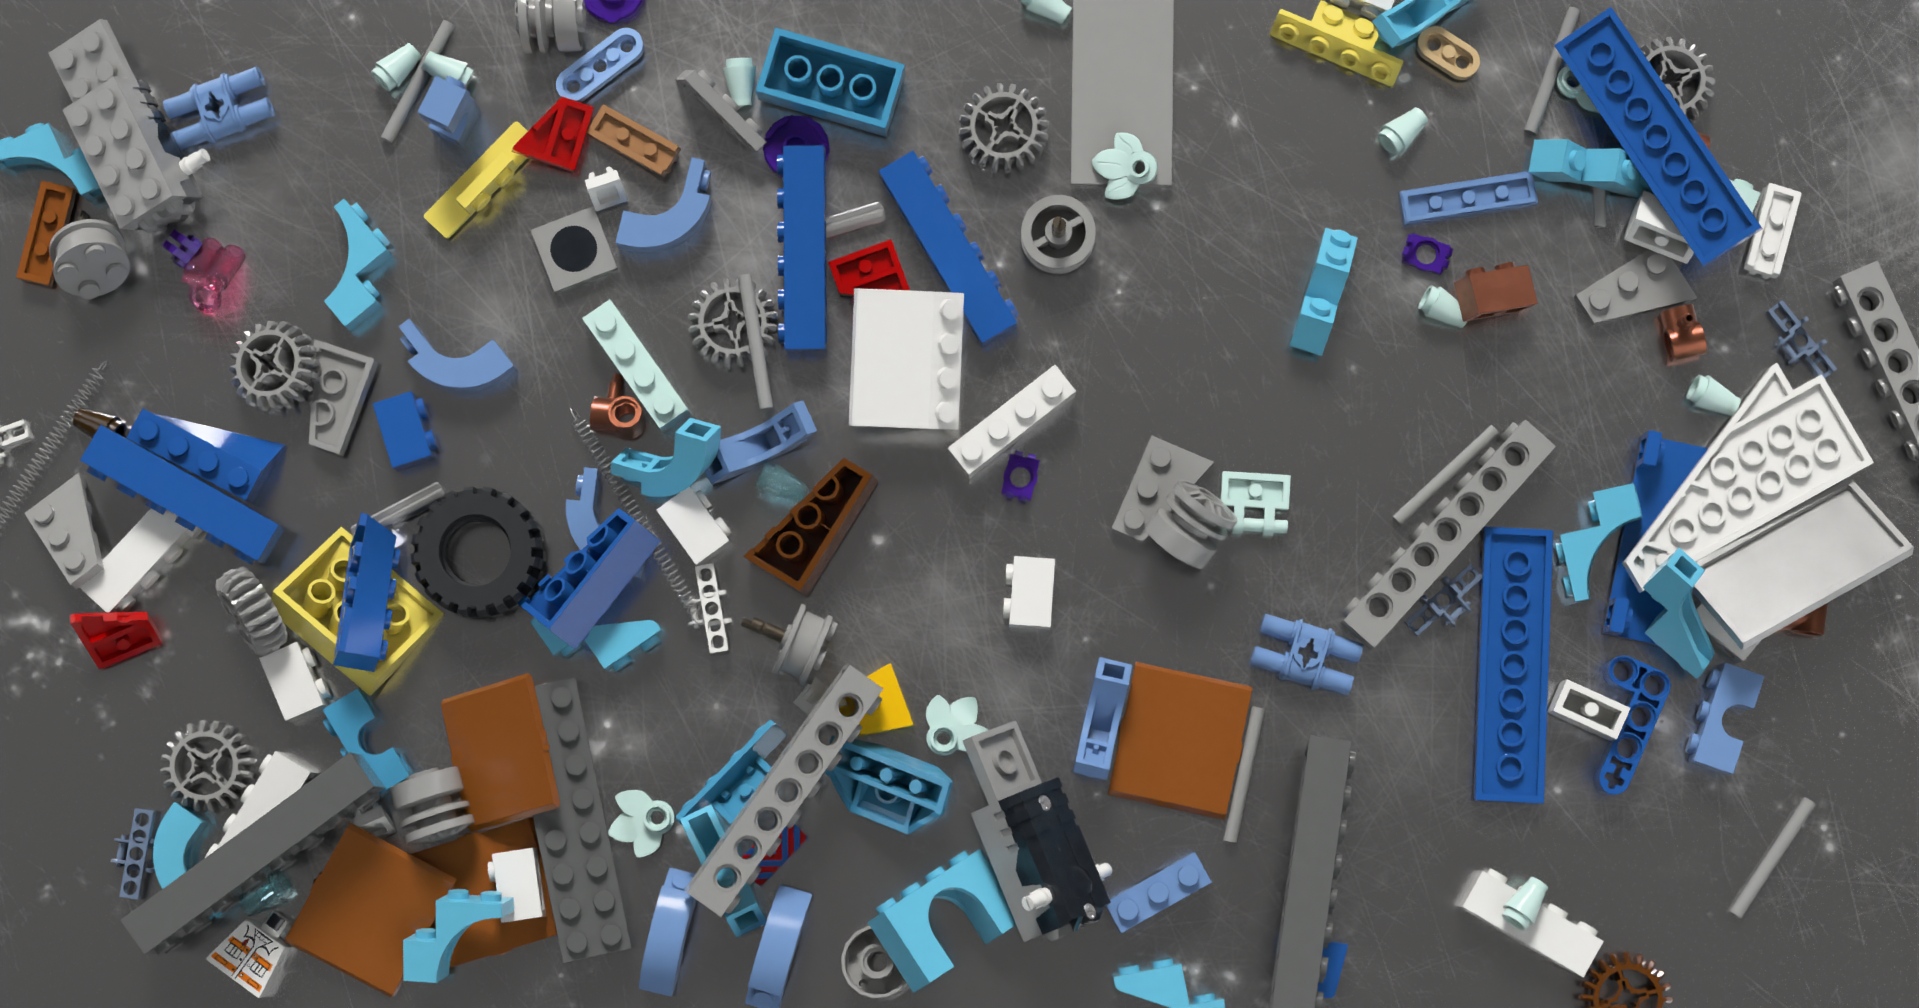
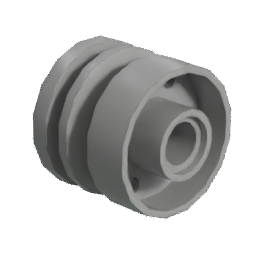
M516 0V30L520 37L524 54L534 52L535 38H537L540 52L546 53L550 37H555L559 52L582 51L583 32H586L584 0Z
M1178 480L1174 486L1176 494L1170 493L1166 497V502L1174 512L1164 508L1158 509L1147 524L1146 531L1167 553L1192 567L1203 569L1217 552V546L1210 537L1225 540L1228 536L1225 528L1233 529L1238 522L1237 517L1210 491L1192 482Z
M457 766L441 770L438 767L407 776L405 778L406 781L388 788L394 809H411L413 814L399 823L400 828L415 825L417 827L416 831L403 836L406 845L436 842L454 836L467 826L475 823L473 814L457 817L456 812L470 807L469 801L453 802L451 798L452 795L465 788Z
M870 926L855 932L846 942L841 956L842 972L848 984L859 994L877 1001L894 1000L904 995L910 989ZM880 955H886L887 966L884 970L876 972L874 969L875 959Z

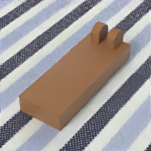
M604 104L586 132L591 138L663 178L666 174H670L673 162L676 163L680 158L678 154L681 148L678 145Z

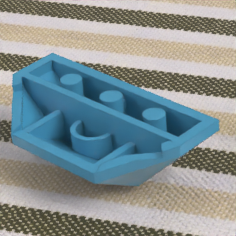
M835 735L831 736L830 743L834 740ZM856 739L852 743L846 741L839 751L842 757L831 772L827 769L825 770L826 775L830 776L837 793L850 812L905 834L915 832L944 814L953 783L937 766L886 746Z

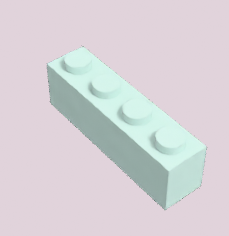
M610 299L582 318L663 434L691 415L688 408Z

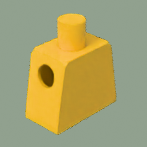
M891 663L866 676L883 688L879 694L882 701L871 715L866 713L859 722L862 726L859 736L864 737L913 727V721ZM845 697L847 705L839 707L840 713L845 717L850 716L855 710V703L850 697Z

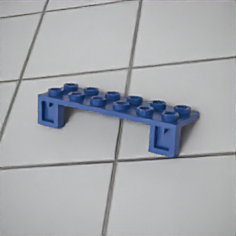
M1648 430L1641 435L1632 483L1636 486L1643 518L1623 526L1602 634L1656 645L1645 632L1665 607L1654 600L1646 590L1639 593L1622 563L1708 448L1662 439L1661 432Z

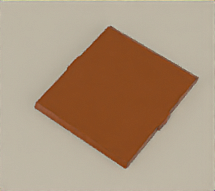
M1135 662L1124 718L1122 717L1121 724L1118 727L1119 742L1108 795L1225 820L1236 766L1239 764L1240 757L1242 756L1243 743L1241 742L1252 686Z
M529 673L443 699L441 709L452 755L451 761L453 767L457 766L459 768L465 787L460 791L461 801H469L470 807L464 809V814H473L475 819L474 824L467 826L471 832L559 807L560 799L549 754L550 748L546 729L543 726L533 677Z
M533 817L480 833H466L464 836L458 837L457 840L410 854L456 878L457 880L451 890L466 889L469 890V895L481 896V892L497 891L496 882H490L488 874V862L493 861L492 854L527 848H537L547 916L501 923V918H491L473 923L458 940L449 968L490 955L491 957L504 955L506 952L512 951L513 948L557 935ZM436 918L430 928L436 929Z
M349 822L325 868L313 880V886L310 889L311 893L284 942L391 998L403 977V940L415 934L417 929L431 927L436 918V900L447 895L457 879Z

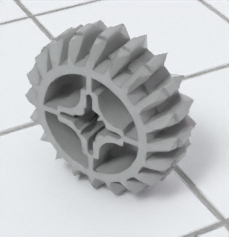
M1671 36L1666 37L1663 45L1657 38L1651 42V48L1645 44L1642 45L1640 49L1649 62L1655 60L1657 65L1655 71L1660 79L1663 81L1667 78L1668 81H1677L1673 87L1670 84H1665V86L1686 117L1696 120L1699 117L1698 110L1705 111L1708 107L1705 100L1711 99L1714 95V92L1708 87L1715 84V79L1706 76L1713 71V66L1702 65L1707 58V54L1704 53L1697 57L1694 54L1698 48L1697 45L1693 44L1687 50L1684 48L1686 44L1685 39L1682 38L1674 46ZM1671 59L1682 63L1687 69L1676 68ZM1693 80L1694 93L1692 99L1683 105L1681 100L1683 96L1682 86Z
M997 83V93L992 94L989 86L984 87V99L977 93L972 95V99L977 106L965 103L964 110L969 115H961L959 122L967 127L960 128L958 133L960 137H969L961 143L963 149L974 147L969 153L971 161L981 156L980 168L984 169L987 163L991 162L992 173H997L998 166L1004 165L1005 173L1010 174L1011 164L1013 163L1016 164L1019 171L1024 170L1023 158L1030 164L1035 162V157L1031 151L1038 154L1043 153L1044 147L1038 142H1047L1048 134L1040 130L1049 128V121L1038 120L1046 114L1045 108L1034 109L1039 103V99L1036 96L1026 101L1029 93L1028 89L1024 88L1017 95L1015 94V84L1009 86V92H1003L1002 83ZM995 105H1011L1001 114H995L991 111L985 112ZM1021 110L1026 114L1031 123L1032 132L1030 137L1023 134V130L1016 125V120ZM1010 119L1009 131H1004L997 139L998 126L996 125L1003 126ZM978 120L983 122L984 127L992 133L987 147L981 143L977 136L975 128ZM1006 143H1012L1017 146L1019 144L1023 145L1013 152H996Z
M724 278L723 289L719 290L717 284L712 282L710 286L714 293L709 295L705 290H701L699 294L705 302H692L693 308L700 312L688 314L690 321L698 323L697 325L690 326L688 332L693 335L700 334L694 338L692 343L694 347L705 344L700 351L703 358L714 352L711 358L712 364L717 365L721 357H724L725 368L729 369L731 367L732 359H736L739 368H744L743 358L748 356L751 363L752 359L749 344L744 347L742 345L743 334L747 330L744 312L739 311L735 304V298H741L739 280L737 278L735 287H731L729 278ZM753 282L754 291H755V289H756V283H755V282ZM761 289L755 294L757 309L760 311L758 318L759 324H761L762 342L773 346L775 339L767 334L778 333V326L769 322L779 319V314L774 311L767 312L775 306L773 299L762 302L767 295V291ZM724 300L725 310L723 314L712 319V322H707L712 308ZM731 308L738 321L742 318V322L737 324L736 339L730 326L724 327L725 324L730 323ZM716 332V334L723 333L728 335L733 349L723 348L715 344L707 333ZM763 346V348H764V354H765V356H766V355L768 354V352H767V350L765 349V347Z
M268 321L266 327L262 324H255V334L250 331H244L247 340L244 343L241 341L235 342L236 346L240 348L238 354H229L231 359L236 361V364L228 367L231 373L236 374L230 382L233 386L239 387L236 391L238 396L246 398L245 401L250 406H257L262 411L271 409L274 412H281L282 406L287 409L293 408V399L299 402L305 401L302 392L304 390L314 391L312 386L309 385L310 379L315 380L319 378L318 374L312 372V370L321 365L319 360L312 358L319 351L316 347L310 345L312 342L310 336L303 334L301 328L297 326L291 327V324L285 321L279 324L275 321ZM273 344L270 350L262 352L266 347ZM267 360L275 363L276 367L281 369L282 372L273 369V366L268 364ZM286 381L281 387L275 389L280 382Z
M239 566L236 569L225 572L222 577L216 580L217 595L226 610V614L242 636L244 642L248 644L254 653L264 656L280 649V646L287 642L288 633L277 608L265 588L262 587L259 580L255 578L249 569Z
M200 720L198 730L194 724L189 723L186 725L188 736L181 731L175 732L174 735L179 741L178 744L167 742L166 747L172 750L173 753L172 755L163 754L161 760L170 762V767L160 769V773L164 775L171 774V778L166 780L163 785L165 788L176 786L170 796L172 799H178L183 796L181 801L182 807L188 808L194 801L193 808L195 812H201L204 805H206L207 811L213 813L216 811L217 802L222 809L229 808L227 796L234 802H238L241 799L235 790L237 788L243 791L246 790L248 785L243 783L242 779L243 777L253 778L254 773L245 771V765H253L255 760L253 758H244L243 756L252 750L250 745L238 746L244 739L243 734L238 733L231 738L234 732L233 726L227 725L221 732L222 725L220 721H213L211 728H209L206 720ZM206 738H215L224 745L219 749L215 748L210 753H206L203 749L198 748L195 743ZM187 753L192 766L188 774L185 775L187 777L185 779L182 765ZM231 754L233 770L229 781H227L228 777L223 771V766L229 758L228 755ZM202 759L214 762V765L211 766L214 767L212 773L202 772L201 768L205 767L202 766ZM206 779L220 788L219 791L209 795H202L191 789L195 784H200Z

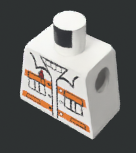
M272 910L262 925L254 919H246L209 954L206 960L256 997H266L291 948L279 938L289 924V921L274 910Z

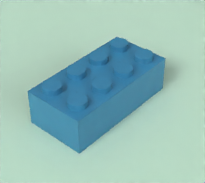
M775 27L756 88V94L760 101L887 137L906 74L905 64Z

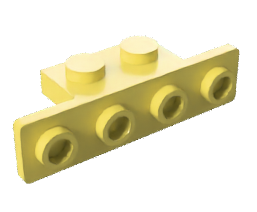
M1322 0L1317 7L1312 21L1280 9L1270 32V35L1388 86L1394 85L1403 65V60L1373 48L1378 38L1377 27L1372 21Z
M514 122L424 214V218L446 239H449L475 211L482 210L491 200V195L499 187H504L513 178L514 171L528 158L511 152L512 147L528 132L519 122Z

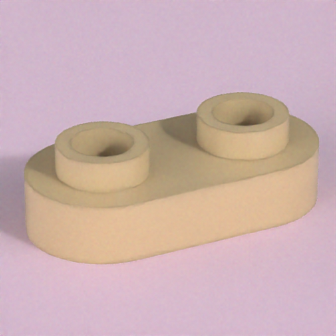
M1428 27L1421 32L1417 40L1419 55L1454 79H1469L1479 68L1480 57L1476 49L1442 27ZM1429 41H1436L1439 49L1435 51L1430 50L1427 43ZM1464 59L1467 62V67L1464 69L1457 67L1456 60Z

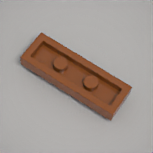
M41 181L16 275L17 279L52 287L54 274L53 263L49 255V245L56 232L69 224L77 193L75 188Z

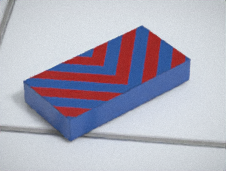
M795 824L791 828L786 826L778 836L782 841L771 857L765 855L758 866L762 869L754 881L760 887L809 838ZM753 845L742 858L750 857L754 852L755 846Z

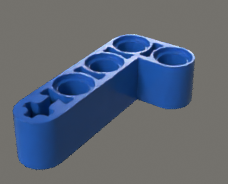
M1625 655L1617 656L1607 661L1602 671L1603 678L1608 685L1629 694L1624 705L1630 707L1618 738L1608 741L1593 777L1594 786L1597 791L1608 796L1621 794L1628 788L1671 688L1670 679L1663 671ZM1618 662L1623 663L1628 669V677L1625 681L1618 680L1613 674V668ZM1648 677H1654L1659 682L1660 689L1656 695L1649 694L1645 689V681ZM1635 708L1642 709L1646 714V722L1641 727L1635 725L1631 719V713ZM1622 739L1628 740L1633 747L1632 754L1628 758L1622 757L1617 749L1618 743ZM1610 761L1626 765V768L1621 767L1616 770L1614 779L1618 781V785L1608 787L1609 781L1604 778L1605 774H1612L1617 764H1612Z

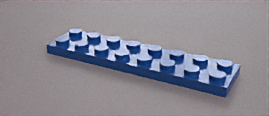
M1609 7L1554 45L1704 268L1763 229L1612 7Z
M1486 526L1483 528L1473 800L1544 804L1553 530Z

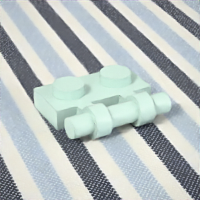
M1222 471L1220 500L1227 507H1233V513L1238 521L1233 529H1225L1232 530V534H1243V531L1262 532L1263 536H1273V533L1287 534L1288 521L1275 520V510H1289L1291 475ZM1244 508L1264 509L1263 519L1244 518Z

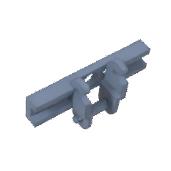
M1783 300L1766 312L1786 337L1783 339L1780 336L1777 339L1779 343L1775 347L1781 346L1791 358L1788 362L1789 365L1793 362L1796 364L1800 363L1799 357H1801L1816 377L1822 374L1824 379L1837 370L1836 366L1820 348L1827 341L1823 339L1818 344H1815L1801 326L1809 320L1807 316L1799 321ZM1781 308L1786 313L1784 320L1777 316L1774 312L1775 309ZM1791 321L1795 325L1788 330L1785 323ZM1797 335L1806 337L1807 344L1804 347L1796 345L1795 337ZM1786 341L1790 342V344L1793 346V348L1797 351L1798 354L1794 352V350ZM1816 351L1817 358L1812 360L1810 355ZM1819 361L1825 362L1828 366V371L1825 374L1816 365Z
M1471 563L1452 580L1448 576H1444L1442 580L1446 585L1430 600L1426 595L1421 597L1425 604L1404 622L1416 636L1421 634L1441 615L1446 620L1444 621L1445 625L1448 626L1450 624L1452 627H1456L1455 620L1465 611L1468 613L1472 612L1469 607L1471 603L1469 601L1465 602L1461 597L1482 579V575L1473 568L1474 566ZM1470 571L1474 574L1475 579L1466 584L1462 577ZM1455 583H1459L1462 586V590H1460L1455 585ZM1440 594H1446L1450 599L1449 604L1445 607L1437 603V597ZM1457 601L1461 606L1451 615H1448L1446 610ZM1427 608L1435 614L1431 618L1425 615L1424 611ZM1420 616L1424 619L1425 624L1419 629H1415L1412 622Z
M135 808L129 840L126 839L127 835L122 834L121 839H114V841L119 842L116 859H111L110 862H115L116 867L120 868L121 864H125L119 897L140 900L145 872L154 873V868H146L145 863L149 843L154 844L155 840L151 839L156 811ZM141 813H146L149 817L146 826L139 825ZM138 830L144 831L146 837L137 836ZM126 843H128L126 860H123ZM135 847H139L143 851L142 858L137 861L131 857V851ZM131 870L139 871V875L135 878L131 877ZM130 881L135 882L137 885L136 892L132 895L127 893Z

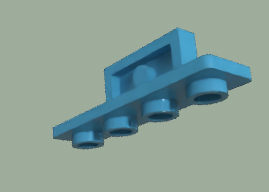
M769 720L765 725L759 727L749 742L741 750L736 751L730 757L729 762L717 774L707 780L705 787L693 799L687 801L682 806L675 819L682 825L681 818L712 804L714 810L716 809L731 824L771 769V766L764 759L779 745L787 734L773 720Z

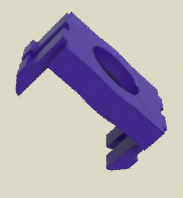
M174 229L169 236L181 245L178 248L168 240H165L162 247L173 254L171 257L173 263L185 268L202 243L194 235L186 237Z
M1412 233L1407 237V247H1404L1402 252V263L1413 266L1420 271L1441 275L1444 270H1447L1450 262L1447 259L1452 256L1454 249L1450 245L1438 242L1434 238ZM1428 245L1435 250L1436 257L1432 263L1423 264L1417 259L1416 252L1420 246Z
M1015 450L1014 454H1010L1008 465L1004 471L1001 494L1008 498L1016 497L1018 500L1031 501L1033 488L1037 483V471L1040 460H1036L1035 454L1028 453L1027 457H1023V452ZM1016 468H1024L1030 473V482L1024 487H1017L1011 482L1010 475Z

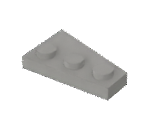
M684 70L675 79L683 88L689 84L696 91L694 95L697 101L712 113L716 111L720 115L719 121L751 151H758L766 143L760 136L763 130L752 119L748 118L745 121L737 113L740 107L727 94L721 97L713 89L716 83L703 70L699 73L695 70Z
M1649 249L1574 296L1592 325L1698 299L1673 259Z
M314 339V347L319 351L315 355V359L319 360L321 365L312 370V372L318 374L319 378L312 379V382H314L313 403H311L309 444L344 457L378 361Z
M1151 435L1111 530L1143 543L1149 536L1146 526L1157 510L1161 508L1172 510L1166 502V497L1170 493L1176 494L1174 486L1178 480H1186L1195 484L1214 462Z
M79 472L24 513L69 584L76 590L104 569L97 533L93 530L90 516L93 514L91 504L87 501L85 492L87 488L86 479Z

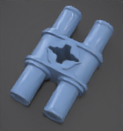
M255 66L232 76L228 73H222L219 78L200 85L197 83L193 84L189 92L163 100L165 112L171 120L196 110L200 113V122L173 131V136L181 150L206 141L213 144L218 143V139L237 132L245 133L249 125L275 116L273 105L267 97L240 107L237 100L239 94L265 85L260 68ZM219 102H221L222 104H224V105L221 106L220 108H219V106H218ZM218 109L220 111L219 115L215 113Z
M1265 613L1259 633L1288 641L1290 646L1289 652H1285L1284 655L1255 646L1250 660L1251 666L1276 673L1282 681L1287 679L1310 686L1311 690H1318L1321 687L1349 695L1354 676L1326 668V664L1323 663L1324 658L1330 654L1358 663L1364 644L1337 636L1335 631H1332V628L1326 630L1304 623L1303 619H1296L1295 622ZM1311 642L1310 653L1315 655V659L1311 658L1303 667V656L1298 654V650L1302 651Z

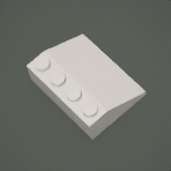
M854 288L849 405L850 426L958 430L964 293Z

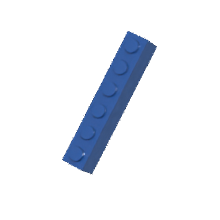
M824 145L783 146V155H777V174L783 175V188L777 189L778 209H784V222H778L777 225L778 243H784V256H778V276H784V290H778V310H784V323L778 324L779 344H784V349L787 352L827 351L826 149Z
M911 151L878 170L879 178L947 291L964 293L963 317L980 346L983 348L1016 329L1017 321L1015 318L1019 317L1018 311L1010 299L1003 300L998 291L1002 286L993 270L986 272L980 262L985 259L983 253L975 241L971 244L968 242L964 235L967 227L958 213L951 214L946 205L950 202V199L941 184L935 187L929 175L933 174V171L925 157L918 158L915 152Z
M102 425L98 428L80 461L89 465L86 471L104 482L107 477L119 482L116 487L119 491L132 498L137 493L148 499L145 505L162 515H164L166 510L177 515L176 523L190 531H194L196 526L206 531V540L223 548L225 543L237 549L234 554L236 557L251 565L255 560L265 564L285 530L283 526Z

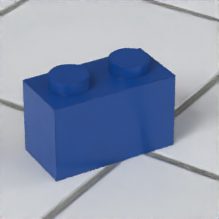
M409 391L372 403L393 469L398 472L436 460L434 450L439 449L434 431L427 430L424 418L429 417L423 398L418 399L417 395Z

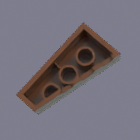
M843 458L812 488V491L800 503L798 502L789 511L790 513L776 527L773 526L764 535L765 538L760 543L751 548L743 557L807 597L877 485V479L871 473Z

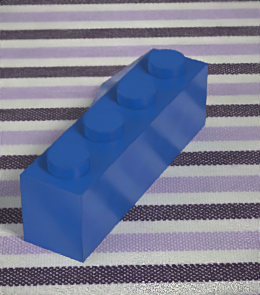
M142 408L126 437L253 505L286 447L284 444L151 413Z
M618 508L587 537L588 545L582 550L572 551L564 559L566 565L553 577L549 574L546 575L538 583L541 589L531 598L525 595L517 604L551 632L576 649L589 635L590 630L601 616L609 610L612 602L624 587L631 582L633 576L643 563L653 554L654 549L661 540Z
M364 513L360 514L350 543L333 665L374 672L378 661H384L387 653L388 640H382L383 630H389L392 610L386 608L387 600L393 599L395 593L396 579H391V571L398 567L400 549L395 548L396 535L370 515Z

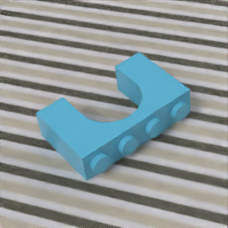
M981 849L969 856L966 851L961 852L948 861L951 868L944 871L942 866L938 867L924 877L927 881L925 885L920 887L918 882L910 885L900 892L903 897L902 900L896 903L893 897L875 908L879 915L868 921L869 926L913 993L954 967L935 938L929 924L928 912L932 899H945L961 908L985 945L1016 925L994 869Z

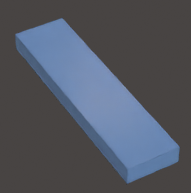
M1528 171L1399 191L1398 193L1404 226L1536 206L1538 204L1534 177Z

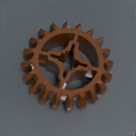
M1626 951L1621 953L1620 962L1615 953L1608 954L1609 965L1602 959H1597L1595 962L1600 972L1598 973L1588 968L1586 973L1593 978L1592 982H1580L1581 987L1589 989L1588 995H1578V1000L1588 1001L1589 1006L1582 1008H1639L1640 1003L1649 999V997H1651L1650 1008H1662L1663 1002H1673V997L1663 996L1662 991L1669 990L1671 984H1659L1658 982L1665 976V972L1659 970L1652 974L1651 972L1656 963L1653 960H1649L1642 966V954H1636L1631 963L1630 954ZM1629 969L1638 973L1645 979L1648 986L1633 988L1629 984L1628 979L1624 978L1622 970ZM1612 974V992L1609 996L1599 1001L1602 984ZM1621 991L1637 994V996L1632 997V1002L1628 1001L1630 1003L1628 1007L1625 1004L1611 1002L1618 1001V997L1622 996L1620 994Z

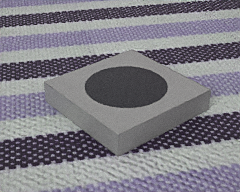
M594 206L531 230L555 294L618 270Z

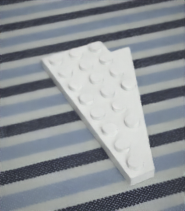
M1778 363L1773 364L1767 369L1736 413L1731 417L1622 563L1639 593L1645 590L1642 587L1653 572L1679 547L1696 562L1874 463L1823 375L1821 374L1793 390Z

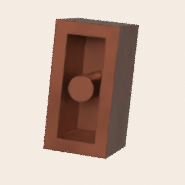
M1507 262L1496 265L1493 271L1487 272L1485 267H1477L1465 271L1466 277L1454 282L1463 322L1522 312L1538 304L1528 265L1515 267L1514 262Z

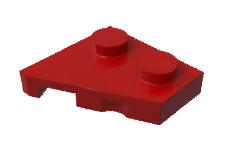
M562 96L512 147L511 152L574 172L594 107Z
M891 239L828 262L839 295L854 297V288L910 291Z
M148 612L74 613L70 615V624L99 670L162 644L161 634Z

